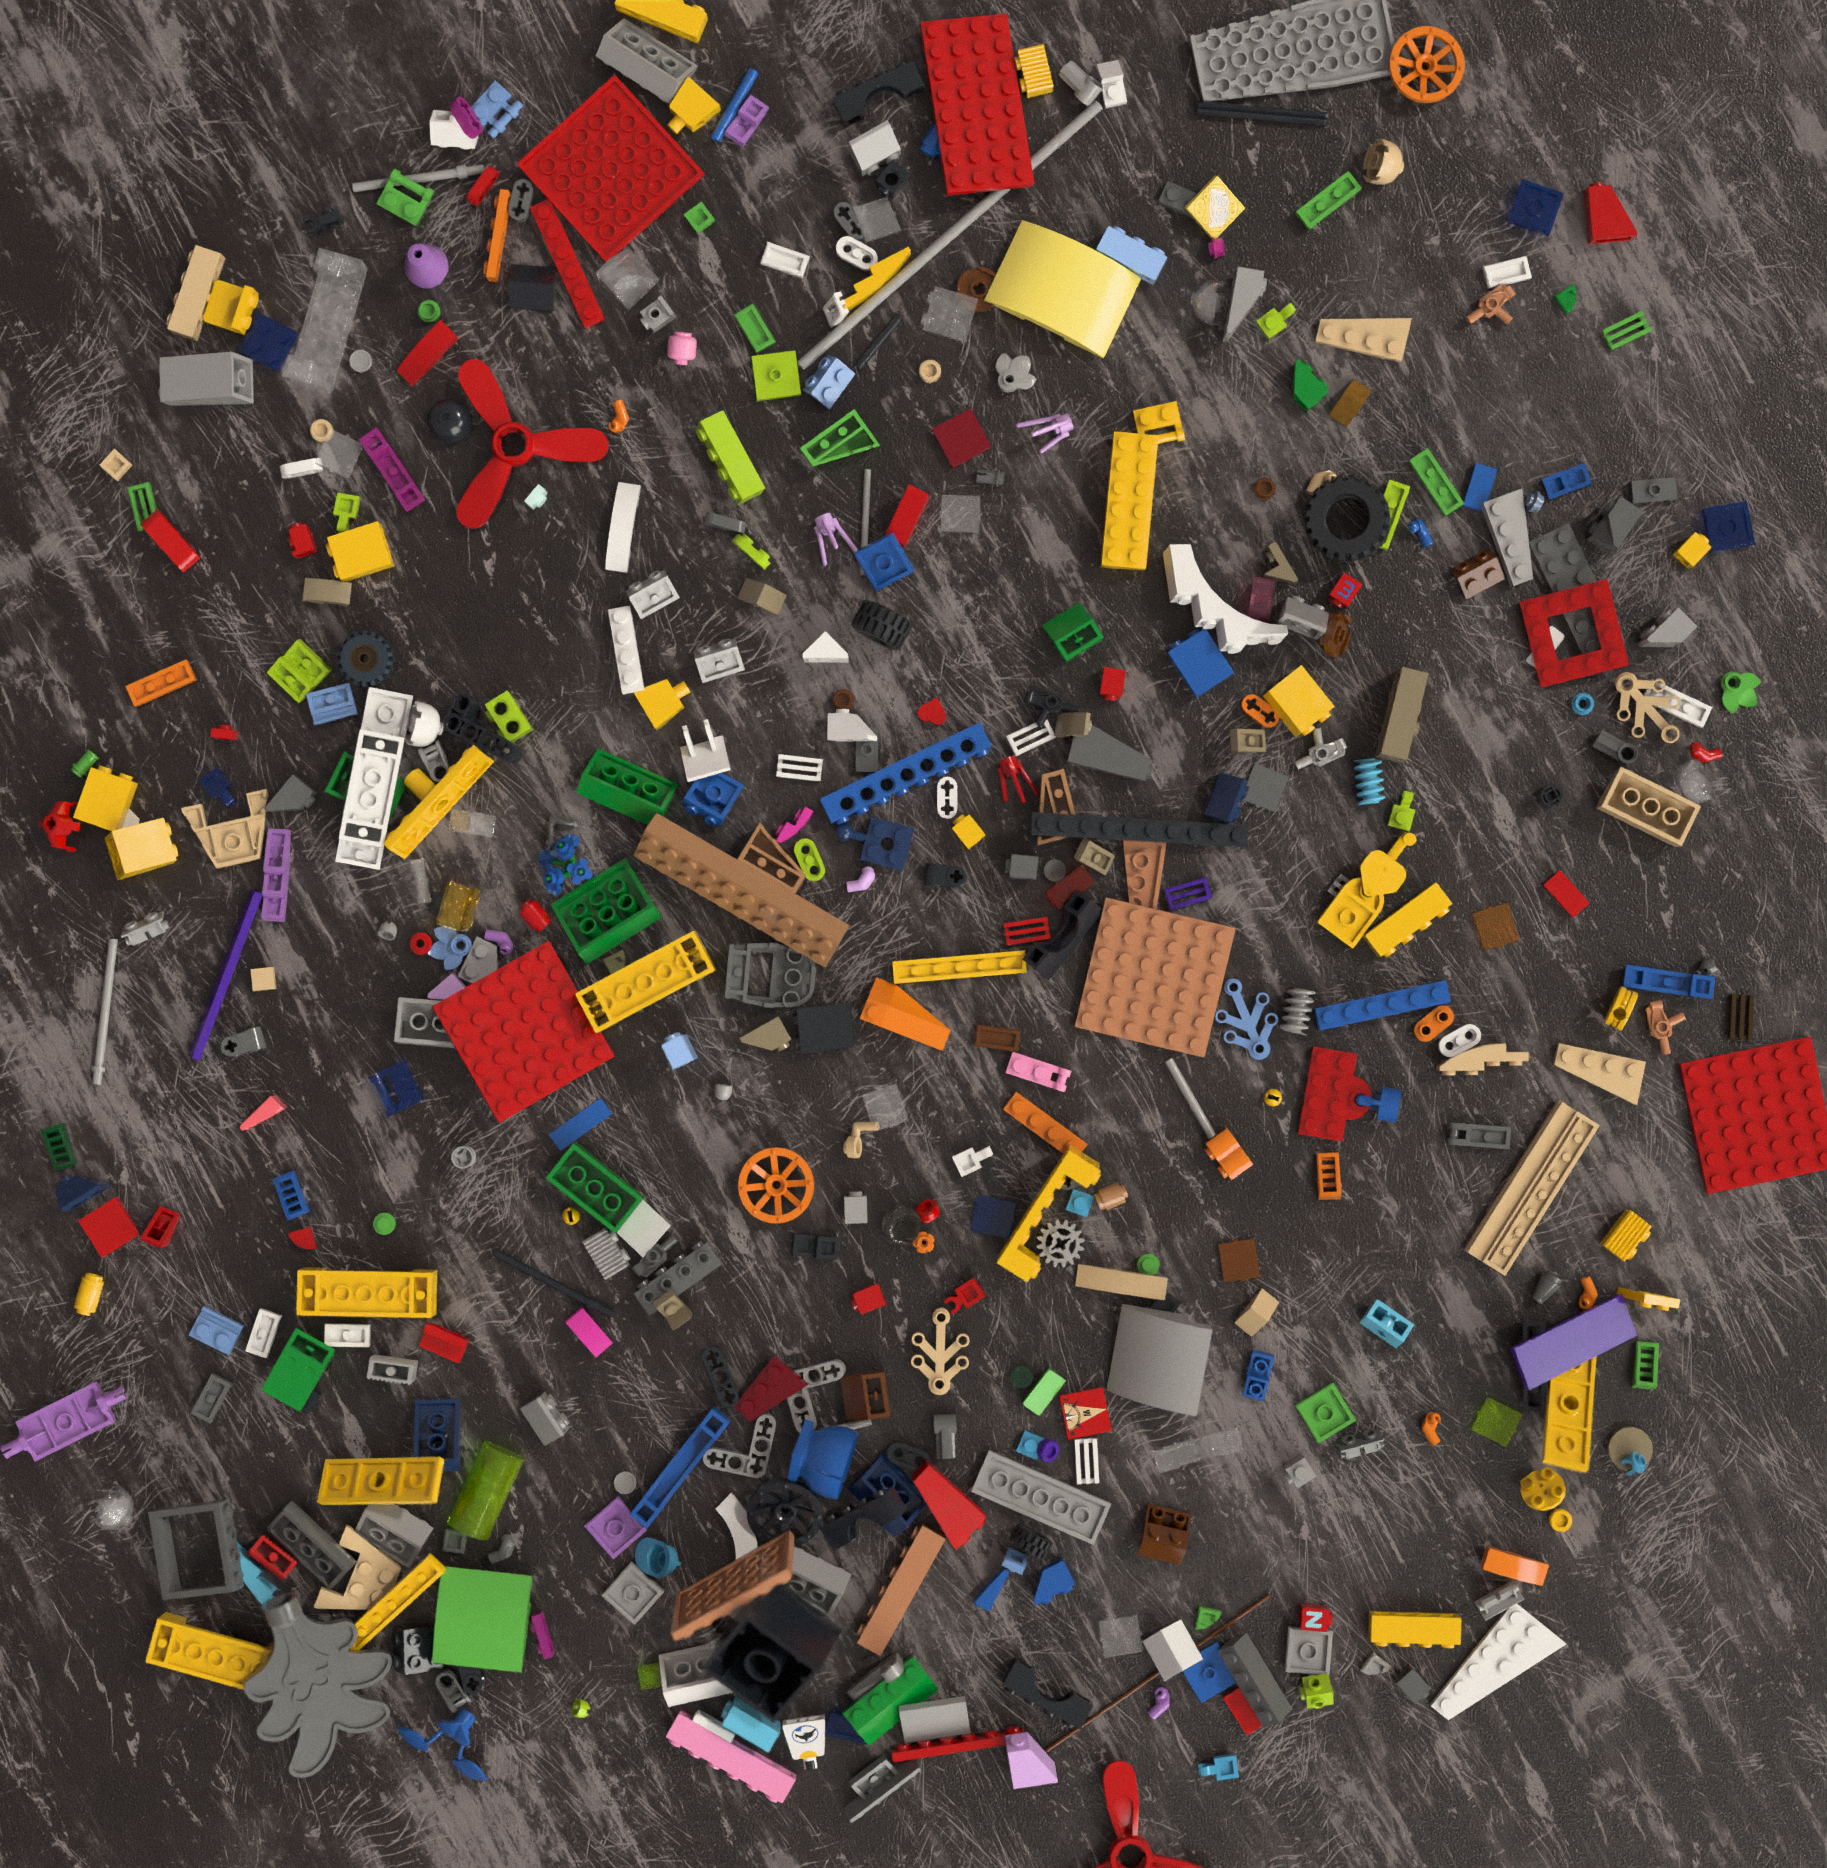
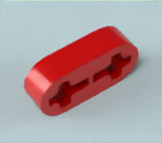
M488 166L471 188L466 200L477 207L497 181L500 172Z

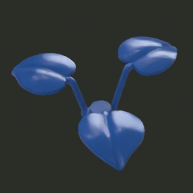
M461 1709L454 1720L439 1721L438 1727L440 1731L430 1739H424L419 1733L397 1725L396 1728L403 1739L412 1747L422 1751H427L428 1745L443 1733L460 1744L457 1758L452 1760L454 1766L469 1778L481 1781L489 1779L475 1763L464 1759L462 1756L464 1746H469L470 1744L468 1737L470 1732L468 1730L475 1721V1717L467 1710Z

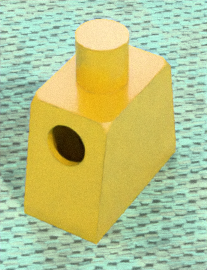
M688 77L669 105L670 112L675 117L667 126L675 134L684 126L691 132H695L721 111L720 105Z
M666 679L645 687L644 691L634 692L654 728L658 730L684 708L680 698L689 694L690 690L684 681L672 687Z

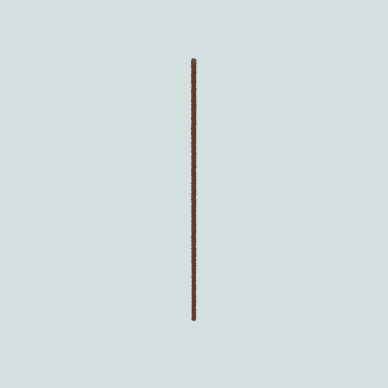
M1270 1594L1265 1595L1196 1643V1647L1199 1648L1271 1597ZM1156 1671L1084 1722L1081 1729L1160 1675V1672ZM1074 1728L1045 1748L1044 1751L1048 1753L1081 1729Z

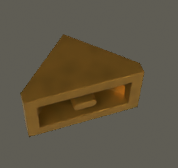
M1353 379L1328 416L1347 428L1372 391Z

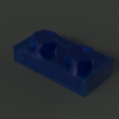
M830 1712L825 1735L868 1745L844 1715Z

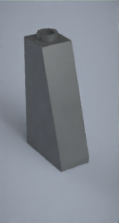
M1093 725L1088 735L1082 737L1073 736L1067 759L1069 764L1145 782L1146 778L1151 777L1153 765H1149L1151 759Z

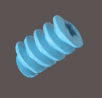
M1377 759L1354 760V762L1360 763V765L1354 767V770L1361 772V774L1355 776V779L1362 781L1356 785L1357 789L1362 790L1356 794L1357 797L1363 798L1357 805L1377 804L1385 799V796L1378 794V792L1385 790L1384 787L1378 786V783L1384 781V778L1377 777V774L1383 772V770L1376 768L1382 761Z

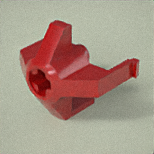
M57 801L44 819L39 818L38 827H43L52 848L67 849V852L76 851L75 847H68L65 844L66 836L71 831L80 830V823L73 822L69 816L70 806L77 807L78 802Z

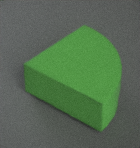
M1199 1606L1195 1629H1205L1214 1624L1219 1619L1221 1610Z

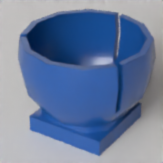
M805 1419L792 1454L788 1480L796 1482L798 1476H801L812 1491L826 1498L838 1499L853 1457L858 1432L848 1427L835 1425L815 1431L813 1430L814 1422Z

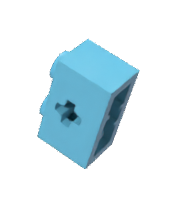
M1378 1299L1369 1306L1359 1322L1395 1348L1405 1341L1414 1326L1413 1323Z

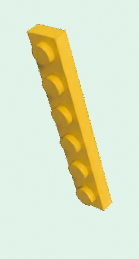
M1025 951L892 962L894 984L1027 973L1026 962L1022 960L1025 956Z
M427 1555L354 1623L357 1627L358 1636L355 1644L350 1649L360 1650L445 1572L446 1568L433 1555Z

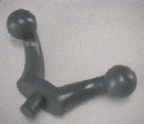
M550 816L548 818L549 822L546 825L548 828V839L545 841V846H553L554 826L559 824L576 828L579 826L578 820L573 819L569 822L559 817L553 818Z

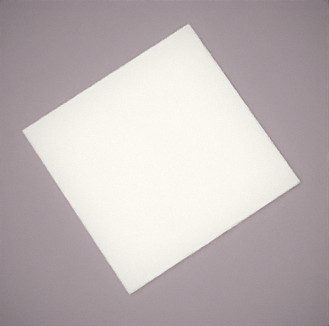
M643 1200L617 1233L644 1257L647 1251L656 1244L671 1225Z

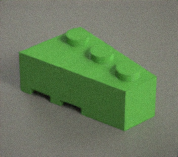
M853 409L800 447L799 450L810 466L813 467L880 445L855 409Z

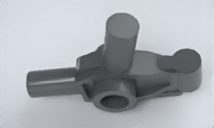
M672 1234L662 1244L656 1243L632 1270L638 1277L648 1278L667 1261V1251L678 1242V1239Z

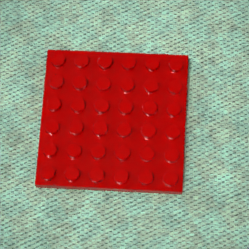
M616 75L611 77L517 163V166L606 264L705 175Z
M549 941L432 1006L498 1123L615 1057L602 1033H595L575 995L578 991Z
M1810 1036L1678 1063L1706 1194L1827 1170V1110Z

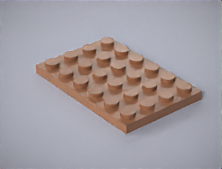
M791 1530L784 1532L677 1592L671 1635L675 1641L691 1636L696 1629L709 1626L714 1619L720 1616H727L739 1605H747L752 1598L759 1594L764 1595L768 1593L773 1586L786 1583L791 1578L793 1572L795 1536Z

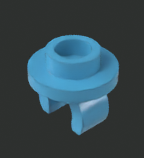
M1636 1451L1631 1452L1630 1456L1624 1457L1621 1461L1622 1465L1625 1463L1632 1465V1468L1626 1472L1627 1475H1632L1636 1471L1642 1473L1645 1470V1458Z

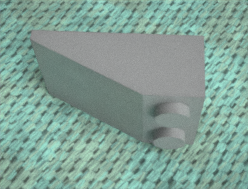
M1243 267L1237 268L1232 283L1223 342L1229 340L1255 305L1259 296H1263L1267 284V279L1263 278L1264 271Z
M1292 595L1291 598L1287 597L1285 599L1276 624L1287 625V629L1317 640L1327 629L1329 613L1324 611L1325 608L1318 604L1310 606L1304 603V599Z

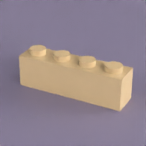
M195 245L194 251H190L188 269L182 274V286L180 292H177L174 297L173 303L175 307L173 313L168 315L166 322L167 329L171 333L198 341L204 323L203 316L214 283L219 279L226 259L221 253Z

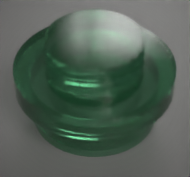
M1017 1366L1011 1372V1381L1016 1387L1026 1388L1032 1383L1033 1374L1028 1367Z

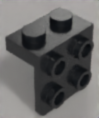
M403 1625L393 1626L391 1642L394 1646V1655L392 1656L394 1671L408 1675L443 1670L446 1667L444 1664L432 1663L435 1625L408 1628Z

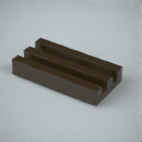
M1730 994L1728 1039L1753 1040L1754 995ZM1736 999H1740L1738 1035L1735 1034ZM1745 999L1747 1000L1746 1035H1744Z

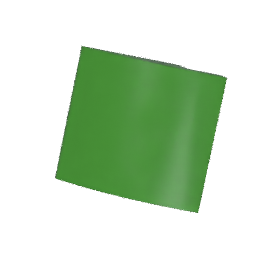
M444 1566L446 1570L440 1578L432 1663L522 1673L531 1612L529 1600L532 1576Z

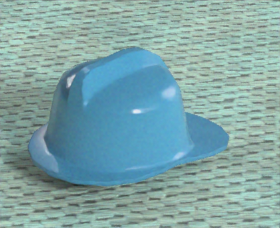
M646 1537L636 1547L635 1561L638 1568L655 1578L661 1579L665 1575L672 1573L676 1566L681 1565V1562L678 1561L676 1549L659 1540Z

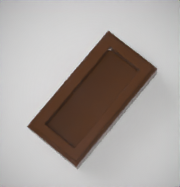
M977 1024L974 1046L1018 1052L1021 1030Z

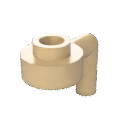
M878 1122L853 1123L851 1136H848L843 1144L844 1153L847 1154L848 1158H859L861 1156L862 1142L860 1131H878Z

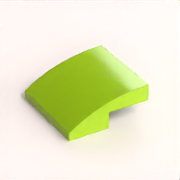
M298 639L284 656L279 657L267 674L300 703L307 697L306 694L311 693L332 669L301 639Z

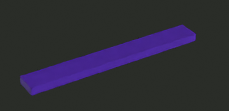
M250 889L188 1053L193 1059L200 1060L261 901L262 894L253 889Z

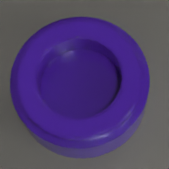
M1051 1439L1042 1440L1037 1448V1456L1045 1462H1052L1059 1453L1058 1443Z

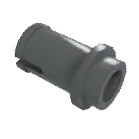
M978 469L977 483L996 484V487L1004 484L1005 472H1001L1000 469L998 471Z

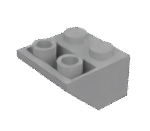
M1679 607L1674 610L1669 609L1666 612L1664 611L1655 620L1657 622L1656 625L1648 627L1639 636L1641 640L1637 644L1640 647H1672L1681 643L1698 626Z
M543 1392L520 1408L544 1446L562 1437L569 1429L567 1417L564 1413L560 1414L555 1407L557 1406L555 1399L551 1394L547 1395L546 1392Z

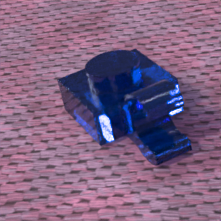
M216 767L200 779V782L212 798H216L219 795L224 804L229 807L237 802L227 790L232 784L219 767Z

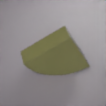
M623 950L603 959L610 975L625 967L626 958Z

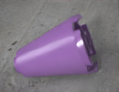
M415 244L408 250L404 262V270L408 279L416 286L424 289L434 288L443 282L448 273V260L444 252L435 245Z

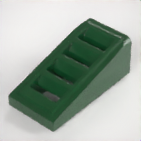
M66 1123L40 1129L55 1172L76 1166L77 1162ZM59 1131L60 1136L51 1137V1133ZM59 1140L63 1141L61 1145L54 1146L53 1142ZM66 1149L65 1153L56 1155L57 1150ZM69 1157L70 1161L58 1162V1159Z

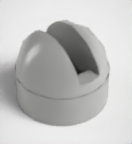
M386 921L381 924L378 935L386 940H394L397 927L393 922L389 924Z
M715 1084L714 1093L716 1097L720 1100H727L732 1094V1085Z

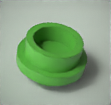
M432 300L423 301L418 307V315L424 322H434L440 316V307Z
M380 1213L373 1221L375 1231L381 1235L390 1234L396 1226L395 1218L389 1213Z
M1144 1254L1138 1259L1137 1268L1140 1273L1154 1275L1159 1270V1260L1153 1254Z

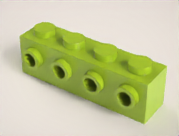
M722 410L700 421L696 427L697 436L707 446V454L711 461H715L721 480L726 481L729 487L728 493L732 500H736L737 504L740 505L760 495L765 490V486L724 411Z

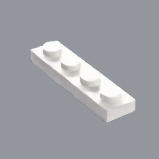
M630 606L609 609L608 613L622 693L628 694L644 691Z

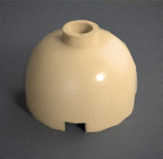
M1377 138L1375 140L1377 141L1376 145L1371 144L1365 155L1363 169H1367V176L1363 175L1366 182L1385 185L1392 182L1402 173L1404 162L1401 150L1395 143Z

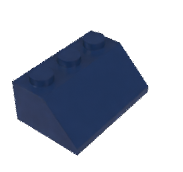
M882 1453L858 1476L848 1490L859 1501L865 1496H868V1498L873 1497L872 1494L881 1488L887 1490L894 1487L907 1508L900 1517L883 1526L895 1537L911 1524L927 1503L917 1486L896 1464L890 1462L885 1453Z

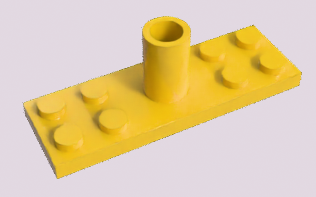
M473 745L463 752L462 758L447 770V774L437 785L419 768L410 772L404 780V785L421 800V803L402 819L401 824L396 830L388 834L383 844L395 854L406 859L494 761Z
M1596 1357L1548 1380L1542 1463L1584 1473L1588 1471Z
M441 1457L325 1459L317 1503L321 1505L437 1503L444 1459Z

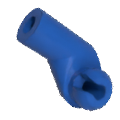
M1416 518L1408 523L1409 531L1417 533L1423 548L1434 544L1428 529L1421 519Z

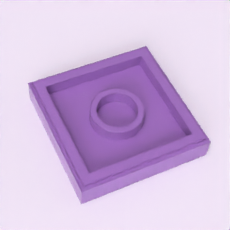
M619 1496L584 1525L612 1559L616 1558L647 1531L643 1525L630 1516V1508Z

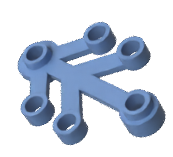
M1234 978L1228 979L1224 983V991L1227 995L1232 996L1241 1019L1229 1015L1225 1010H1218L1215 1013V1020L1219 1023H1227L1247 1031L1250 1040L1237 1036L1236 1032L1232 1030L1226 1031L1223 1039L1226 1043H1235L1247 1048L1249 1055L1254 1059H1264L1270 1053V1045L1267 1040L1273 1026L1278 1022L1277 1015L1274 1013L1265 1015V1025L1259 1036L1255 1028L1264 1006L1269 1003V996L1263 992L1256 995V1003L1250 1016L1240 993L1242 991L1241 982ZM1231 983L1237 985V990L1234 992L1229 989ZM1260 995L1266 997V1002L1263 1004L1258 1000ZM1220 1012H1223L1226 1016L1222 1021L1217 1017ZM1270 1015L1275 1018L1273 1024L1267 1022V1018ZM1230 1032L1234 1034L1232 1041L1226 1039V1035ZM1258 1044L1263 1046L1261 1053H1257L1255 1050Z

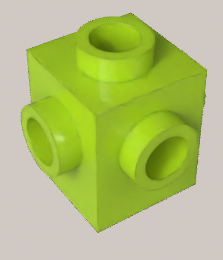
M1328 1673L1320 1675L1311 1674L1307 1677H1302V1687H1299L1301 1701L1305 1700L1307 1709L1322 1708L1326 1705L1334 1704L1333 1690Z

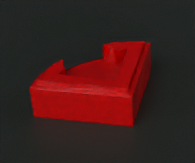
M311 1227L288 1233L290 1239L297 1246L304 1249L317 1248Z

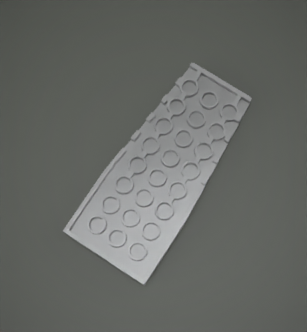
M1310 0L1293 5L1288 9L1275 10L1264 16L1251 17L1249 20L1240 23L1234 22L1226 27L1207 30L1205 33L1190 36L1200 93L1204 102L1329 88L1390 76L1389 57L1395 45L1386 0Z

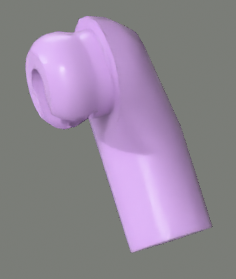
M869 866L864 867L858 880L847 881L848 892L868 889L875 879L873 868Z

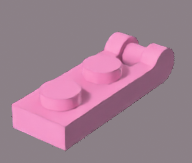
M1012 1052L1006 1073L1065 1092L1067 1087L1065 1082L1067 1077H1070L1071 1071ZM1053 1072L1059 1074L1056 1082L1050 1080Z

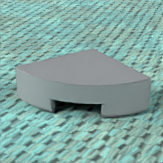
M1372 1652L1359 1670L1367 1675H1377L1385 1673L1392 1666Z

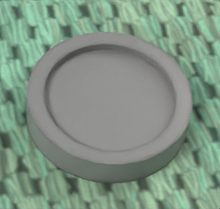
M356 350L351 354L349 362L355 371L362 373L370 369L372 358L367 351Z
M628 1471L620 1472L614 1480L615 1489L621 1494L631 1493L637 1483L635 1476Z

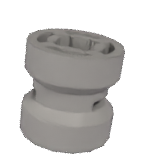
M465 1145L456 1148L451 1156L452 1163L462 1169L472 1166L476 1161L475 1150Z

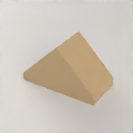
M1261 1288L1234 1323L1252 1337L1269 1321L1279 1301Z

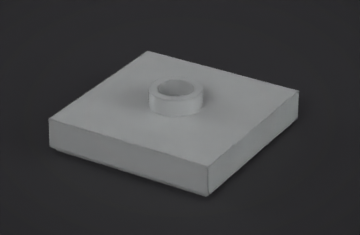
M631 1561L601 1596L635 1625L665 1590Z
M1288 1626L1284 1671L1315 1675L1330 1674L1333 1630L1328 1629V1632L1301 1630L1300 1627Z

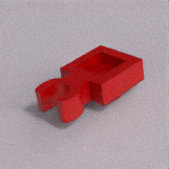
M973 1277L955 1289L958 1296H949L944 1303L955 1302L956 1307L950 1311L954 1314L960 1310L962 1304L969 1308L984 1298L986 1294Z

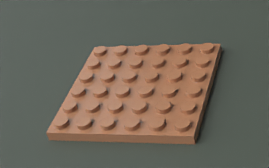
M1105 897L1075 1027L1205 1057L1236 928Z

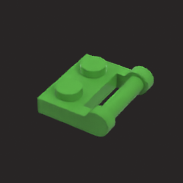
M394 169L377 205L417 226L434 194V190L429 187L427 189L401 175V171ZM399 183L422 196L421 202L395 189V184Z

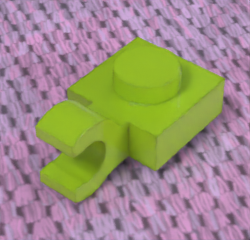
M1292 303L1284 307L1279 313L1273 308L1258 319L1256 324L1268 340H1270L1287 327L1284 320L1293 315L1296 309Z
M337 493L333 515L339 517L337 524L338 533L348 531L349 520L357 519L361 499L359 496Z
M1403 791L1400 806L1396 804L1392 806L1387 826L1410 831L1415 810L1409 807L1414 793Z

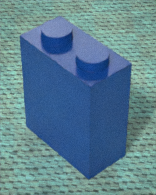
M1199 628L1187 635L1189 639L1183 643L1178 640L1170 645V651L1166 654L1195 699L1234 674V671L1221 651H1219L1206 629L1200 631Z

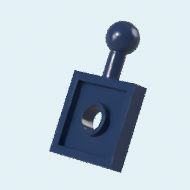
M871 817L867 834L853 831L852 827L848 824H840L836 828L835 834L841 841L854 839L864 842L860 860L903 871L914 828ZM883 838H890L893 841L891 850L886 851L882 849L881 840Z

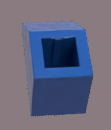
M1062 1557L1042 1567L1033 1595L1036 1605L1039 1603L1041 1605L1047 1604L1053 1600L1052 1596L1058 1593L1063 1595L1073 1589L1072 1586L1075 1585V1581Z

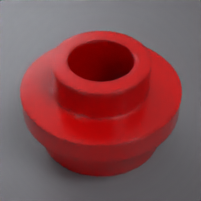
M416 933L410 940V948L414 953L424 955L431 950L432 939L426 933ZM420 939L425 943L422 948L417 946V942Z

